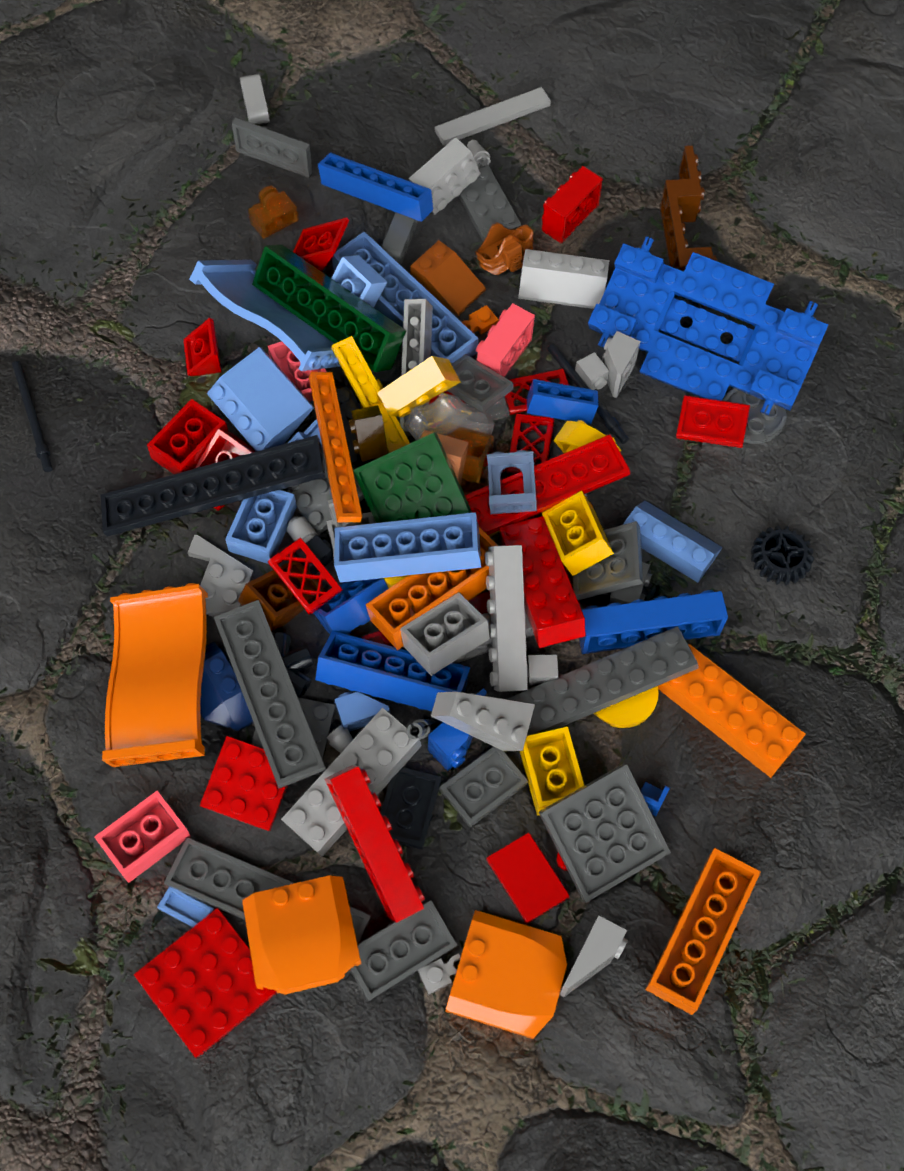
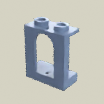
M519 450L514 453L495 452L487 454L490 513L502 514L537 511L533 451ZM516 467L521 470L524 493L501 495L500 476L505 468Z

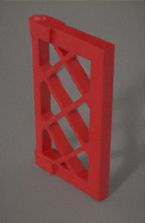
M564 369L510 379L513 382V387H521L516 394L509 392L504 396L509 415L527 411V399L519 396L524 388L530 390L531 386L527 384H531L533 379L550 382L548 380L559 378V384L569 385ZM517 399L525 403V405L514 406V401Z
M516 414L510 453L518 451V439L522 438L527 446L521 450L527 451L531 448L537 455L534 458V463L538 460H541L542 463L548 461L555 419L544 416ZM521 423H528L530 425L523 432L520 431ZM540 425L547 426L546 434L543 435L537 427ZM534 430L540 438L531 443L524 435ZM544 441V450L540 454L534 446ZM509 467L506 473L517 474L521 470L516 467Z
M301 537L268 560L269 565L309 615L342 591V588ZM301 548L306 558L293 557L294 552ZM283 560L289 561L287 572H283L278 565ZM293 561L305 562L303 574L291 573ZM313 563L320 572V575L307 574L308 564ZM290 577L303 578L301 589H297L294 586ZM306 578L319 579L317 591L304 590ZM322 580H326L332 587L327 592H321ZM303 594L316 595V600L309 604L303 597Z

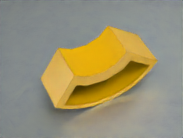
M581 420L577 422L566 421L555 437L554 442L563 453H567L607 435L588 426Z

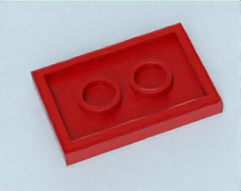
M684 395L676 438L743 448L750 405Z
M529 833L486 858V861L526 924L570 897Z

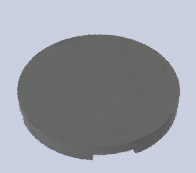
M735 388L730 390L723 399L726 402L750 405L744 437L745 443L762 444L776 438L784 428L787 417L786 409L773 404L769 415H766L765 412L763 414L760 410L765 400Z

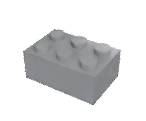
M455 137L415 172L409 180L412 183L431 189L434 209L432 213L435 215L440 210H443L453 198L459 196L462 190L470 183L476 181L481 173L472 152Z
M459 592L400 628L403 647L431 676L490 639L488 620Z

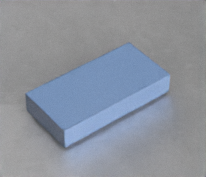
M171 887L168 888L157 906L159 910L192 928L215 910L196 898Z

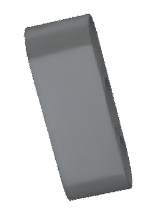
M260 74L240 77L249 122L254 125L270 123Z

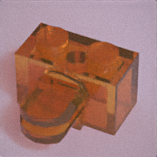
M274 186L263 188L259 192L260 203L248 209L250 223L263 239L298 221L295 204L284 191L279 193Z

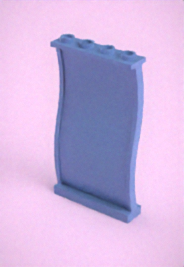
M199 260L189 280L194 284H202L218 302L233 313L265 328L278 337L300 361L301 364L298 368L300 371L341 366L331 348L335 343L252 285L257 265L254 261Z

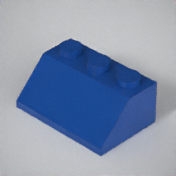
M383 578L343 582L339 585L342 591L313 614L329 634L335 631L349 635L351 630L370 621L366 604L389 588Z

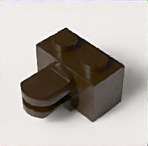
M379 406L352 410V419L349 420L351 434L355 433L356 440H352L354 453H359L361 461L380 458L388 454L383 418Z

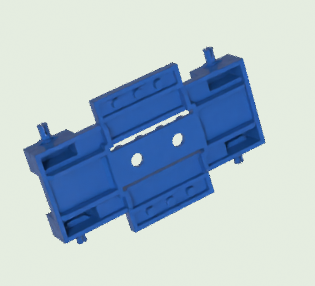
M645 237L641 248H634L623 243L614 263L615 270L599 304L596 303L588 321L589 329L602 334L598 346L604 348L609 337L613 338L616 331L641 341L639 349L648 353L640 369L641 374L697 397L723 401L730 386L765 400L760 412L763 414L765 412L766 415H769L773 404L791 411L828 328V324L818 321L813 317L818 304L814 303L811 309L813 302L809 301L805 313H798L788 308L784 312L766 305L774 287V284L694 252L683 272L664 264V259L654 256L649 252L654 242L652 238L649 240V237ZM675 295L682 296L684 298H687L689 300H692L694 302H697L699 304H702L704 306H707L709 308H712L714 310H717L719 312H722L724 314H727L729 316L752 324V326H754L755 329H750L745 325H740L738 323L726 319L725 317L715 315L713 313L706 311L705 309L695 307L693 305L686 303L683 300L675 299L674 297ZM685 316L693 320V324L689 328H684L680 325V320ZM659 330L662 331V332H665V333H667V334H670V335H672V336H675V337H677V338H679V339H682V340H684V341H687V342H689V343H692V344H694V345H697V346H699V347H702V348H704V349H707V350H709V351H712V352H714V353H717V354H719V355H721V356H724V357H726V358H729V359H731V360H734V361H736V362H739V364H736V363L731 362V361H729V360H727V359H724V358H722V357H719V356H717V355H714V354H712V353H709V352H707V351H704V350H702V349H699V348H697V347H694V346H692V345H689V344H687V343H685V342H682V341H680V340H677V339H675V338H672V337H670V336H667V335H665V334H662V333L659 332ZM723 333L732 334L733 341L730 344H723L720 337Z

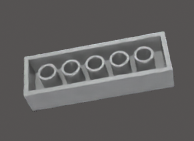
M382 707L281 820L323 857L347 830L324 779L349 766H359L360 769H365L370 779V783L367 784L369 790L378 795L422 746L420 739H411L407 735V728Z

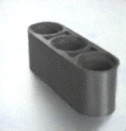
M395 212L382 249L401 265L417 227L418 220Z

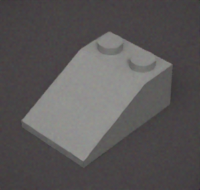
M598 916L559 995L565 997L609 965L613 957L618 959L628 941L624 938L627 930Z

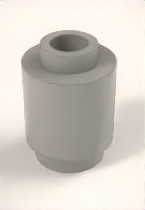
M297 516L288 522L286 531L294 542L301 537L306 543L314 536H318L305 517Z

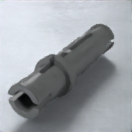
M433 717L426 720L418 719L407 727V735L411 739H424L440 725V722Z

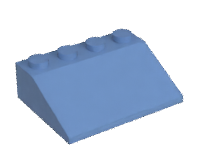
M258 347L223 374L207 393L256 452L285 444L315 408L261 347Z

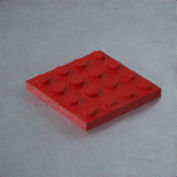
M218 908L133 974L196 1059L277 993L273 989L257 988L250 949Z

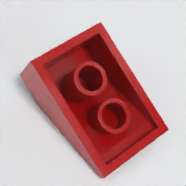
M346 217L303 229L293 252L322 272L335 254L349 219Z
M218 429L194 469L256 451L231 432ZM224 505L214 508L219 511Z

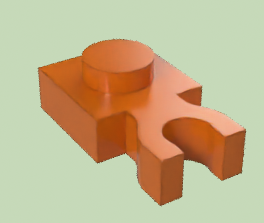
M486 305L471 313L469 320L462 321V323L471 332L479 331L480 334H483L490 330L492 325H497L499 319Z

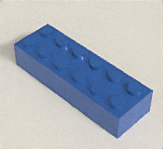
M707 590L696 595L684 593L673 598L661 596L651 601L639 599L629 604L612 603L606 607H586L582 610L585 617V636L579 638L582 654L628 648L677 626L685 640L720 636L728 618L722 591L714 592L713 590Z
M332 631L318 657L315 680L351 691L369 694L373 697L410 705L421 710L432 711L438 692L465 693L470 667L451 663L431 676L407 650H397L392 646Z

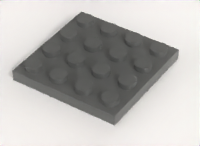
M624 763L539 811L584 902L592 900L671 853L628 765Z

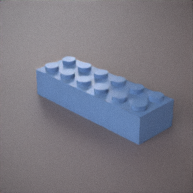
M476 512L335 528L334 567L339 582L481 568L480 535Z

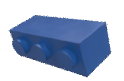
M533 379L527 396V414L577 422L581 420L591 425L598 408L597 390Z

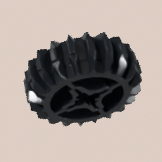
M779 525L774 530L771 527L767 528L766 532L762 531L758 538L754 540V545L751 548V554H753L751 562L755 563L754 570H761L759 575L760 577L766 575L767 582L774 579L776 586L781 581H783L785 586L789 585L790 581L794 584L797 583L799 579L805 578L814 561L812 556L814 553L813 549L809 548L810 541H804L805 534L797 535V528L793 532L789 531L788 525L784 530ZM775 543L774 548H771L770 551H765L766 546ZM794 560H799L798 565L789 568V564L791 562H794Z

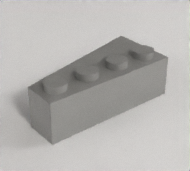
M438 692L431 717L502 751H523L535 704L462 692Z

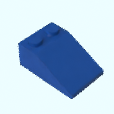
M483 688L476 695L486 696L487 692ZM443 722L428 735V751L448 772L452 767L458 768L465 761L464 757L467 754L473 736Z

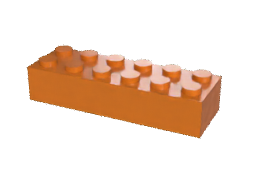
M480 527L481 568L408 575L366 604L370 621L397 650L403 647L400 628L458 592L469 601L487 588L486 577L489 576V566H486L485 553L488 551V547L498 545Z
M689 644L688 646L698 662L699 669L659 685L658 690L772 778L806 734Z
M716 848L712 850L645 989L646 991L691 1015L698 1010L761 871Z

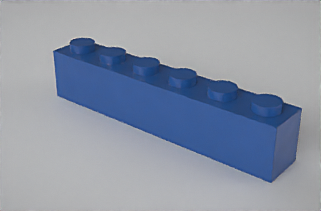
M329 153L318 163L322 185L421 222L434 210L432 192L429 188Z

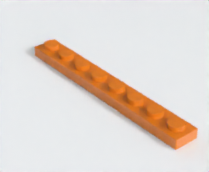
M310 372L309 381L337 522H361L362 513L333 373Z

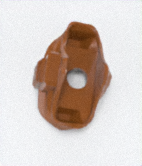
M500 223L493 224L483 244L475 251L480 267L494 275H500L508 269L511 272H515L522 268L525 249L533 250V230L528 225H522L512 230Z

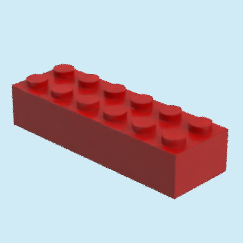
M541 516L499 528L501 546L522 545L524 609L538 647L542 648L584 637L585 617L544 517Z
M349 766L325 778L324 780L388 918L397 923L424 909L422 901L425 900L419 886L415 887L411 881V878L414 877L409 864L404 863L400 857V854L403 853L398 840H394L389 833L392 827L386 815L382 816L378 807L381 806V803L376 793H372L368 788L367 784L370 783V779L365 769H360L359 766Z

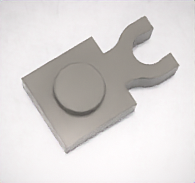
M459 953L452 956L446 964L443 963L442 959H438L418 970L428 995L452 984L450 977L456 975L457 969L454 968L453 964L460 960Z

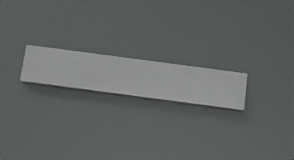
M540 87L435 126V133L444 146L455 137L460 140L548 107L551 101L543 88Z

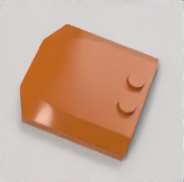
M324 876L255 892L242 900L255 982L258 989H263L264 987L276 990L277 993L289 994L340 981L345 977L346 972L355 965L357 967L361 964L343 877Z
M475 910L448 999L446 1012L534 1039L554 1016L567 967L562 937Z

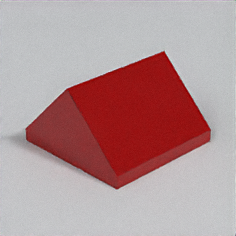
M209 318L183 339L188 376L221 373L214 320Z

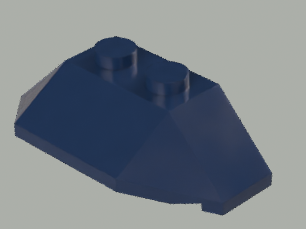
M215 642L206 645L201 685L200 714L205 721L240 731L254 722L235 672L221 649Z

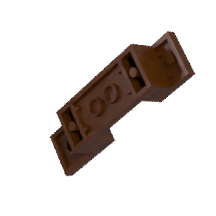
M693 145L684 147L678 173L679 179L665 181L660 204L669 264L671 267L683 272L693 252L717 261L711 247L688 248V240L684 239V222H695L697 213L701 211L700 201L704 199V188L700 187L701 171L697 170L698 155L694 154Z

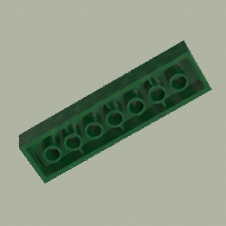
M268 245L264 247L252 283L253 286L333 343L352 336L372 371L379 372L392 369L406 333L404 328L284 245Z

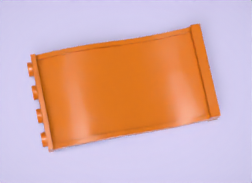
M189 583L183 587L175 588L169 586L163 588V590H143L141 593H122L119 596L110 597V602L113 604L114 648L106 696L105 751H102V761L112 767L205 755V746L202 745L200 702L206 652V598H208V593L199 584Z

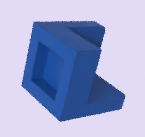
M645 782L641 793L651 814L656 817L670 787L665 786L664 790H661Z

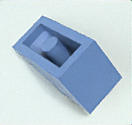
M346 692L335 699L341 724L349 732L365 727L382 707L390 713L387 705L359 692Z

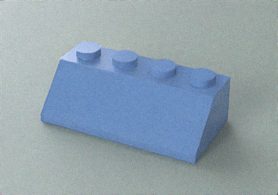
M647 501L637 505L624 522V524L637 521L640 526L642 549L699 583L723 548Z

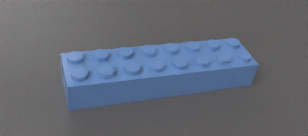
M365 232L335 252L332 257L334 271L342 257L359 255L387 281L374 308L402 328L404 321V299H427L433 306L431 356L449 359L450 363L453 364L465 354L470 357L477 354L478 337Z

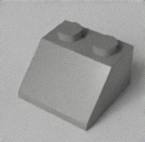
M616 331L613 338L609 337L604 346L606 351L602 357V362H604V365L609 370L607 383L612 396L615 398L619 395L635 367L641 342Z

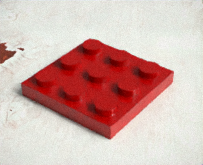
M226 736L200 806L270 832L287 786L278 788L264 749Z

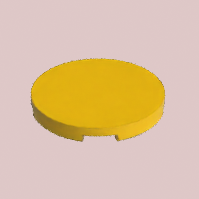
M658 686L593 714L612 727H635L646 721L654 711L658 701Z

